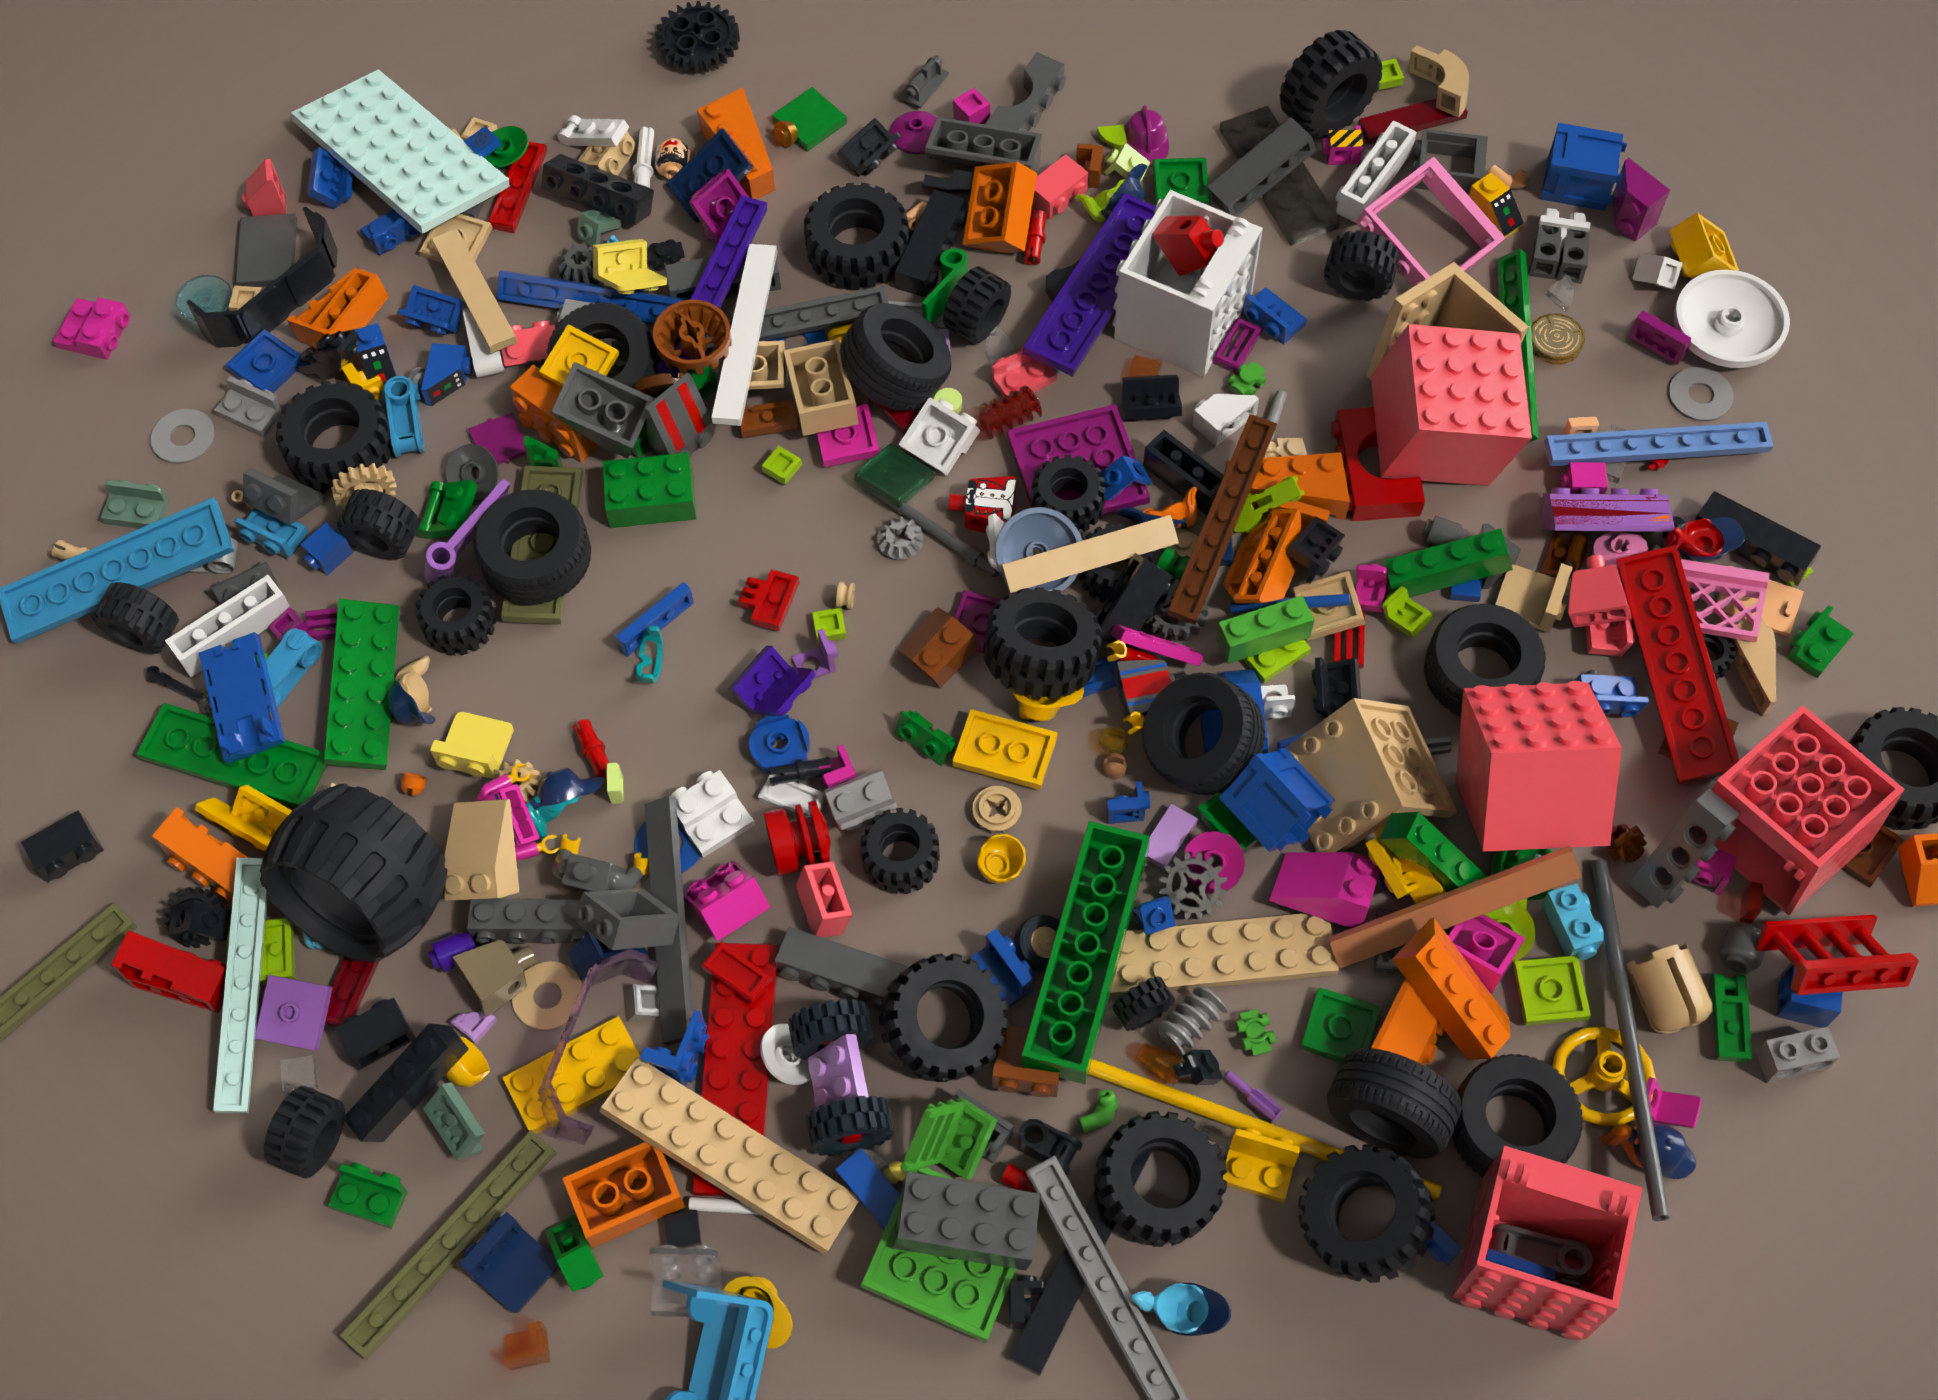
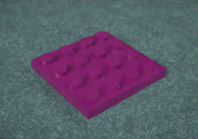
M1116 404L1007 430V438L1031 508H1033L1032 481L1035 478V472L1038 468L1042 469V463L1045 461L1051 463L1052 457L1059 456L1061 459L1066 454H1071V458H1076L1078 455L1083 457L1084 462L1092 461L1094 468L1098 467L1101 472L1122 455L1136 459ZM1134 481L1111 501L1104 500L1102 515L1116 512L1123 507L1132 508L1150 503V495L1146 485ZM1070 489L1061 490L1054 494L1063 500H1075L1082 496L1079 492Z

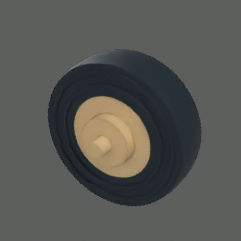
M1036 915L1025 920L1017 929L1014 937L1017 957L1020 961L1025 960L1032 970L1038 973L1046 972L1060 923L1058 919L1049 915Z

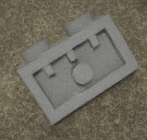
M229 376L226 382L230 390L214 409L216 415L264 438L282 414L277 396L267 389L262 391L255 388L245 379L238 380Z
M881 768L823 790L834 823L840 830H855L863 825L862 822L872 819L876 815L882 818L884 816L883 811L890 809L891 812L898 808L896 802L892 799Z

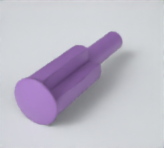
M1228 1071L1225 1074V1079L1248 1097L1246 1103L1271 1124L1280 1118L1284 1108L1260 1088L1252 1089L1232 1071Z

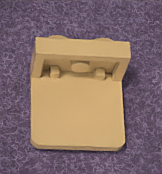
M1561 563L1554 578L1512 565L1513 570L1505 574L1495 605L1518 613L1536 629L1550 632L1555 619L1561 621L1567 604L1562 603L1564 595L1568 597L1570 595L1572 579L1569 577L1573 567Z

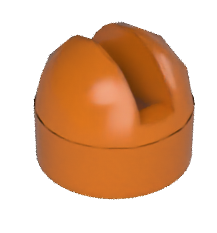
M403 772L401 779L402 791L408 794L410 789H412V796L420 795L426 786L427 778L418 774Z

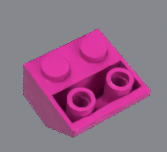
M736 861L720 865L716 868L714 874L706 879H699L693 882L688 887V890L683 893L684 899L704 928L717 942L771 908L755 878Z

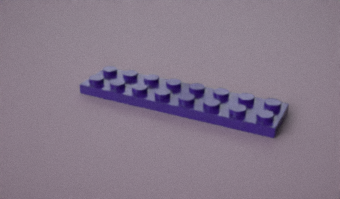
M1124 193L1023 346V354L1072 377L1074 376L1115 312L1113 307L1117 299L1115 287L1119 276L1116 275L1118 265L1122 259L1126 260L1128 258L1132 242L1135 239H1140L1146 220L1152 219L1155 215V206Z

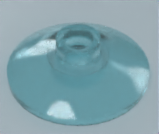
M215 275L197 276L187 281L180 288L176 298L177 307L184 317L196 321L187 304L189 299L204 312H224L229 307L232 290L229 284L221 277Z

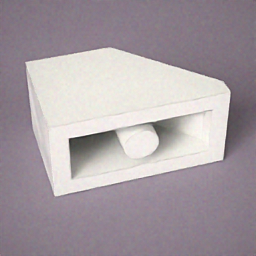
M1214 394L1208 400L1204 399L1196 405L1192 426L1217 447L1247 422L1249 414L1257 415L1259 398L1255 395Z

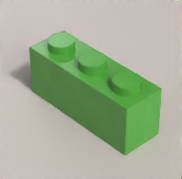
M1302 595L1219 622L1216 641L1226 663L1230 664L1310 638L1314 618Z

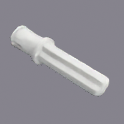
M643 126L640 128L637 163L633 166L632 172L635 183L650 188V178L654 173V169L651 166L654 130L651 127Z

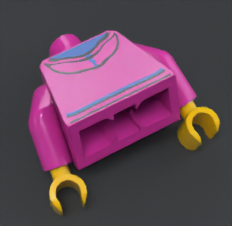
M523 763L516 764L510 775L507 776L505 773L484 784L475 801L510 799L516 861L539 856V852L542 851L553 854L560 849V847L549 849L546 845L547 839L558 837L555 834L547 835L542 842L536 843L535 841L540 839L520 788L518 784L512 785L516 781L527 783L532 779V774H528L524 778L518 777V771L527 766Z

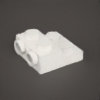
M929 397L898 445L947 476L961 453L966 454L980 430L975 425L977 420L967 413L963 412L960 416L952 411L954 406L944 399L940 398L937 402Z
M720 770L715 773L707 771L701 774L697 779L696 785L688 790L686 787H681L671 795L676 798L678 823L703 858L755 826L753 818L737 798L736 791Z

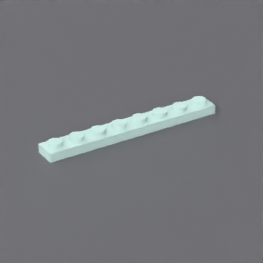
M237 858L213 1109L215 1113L249 1114L268 893L260 882L261 872L259 871L263 858Z

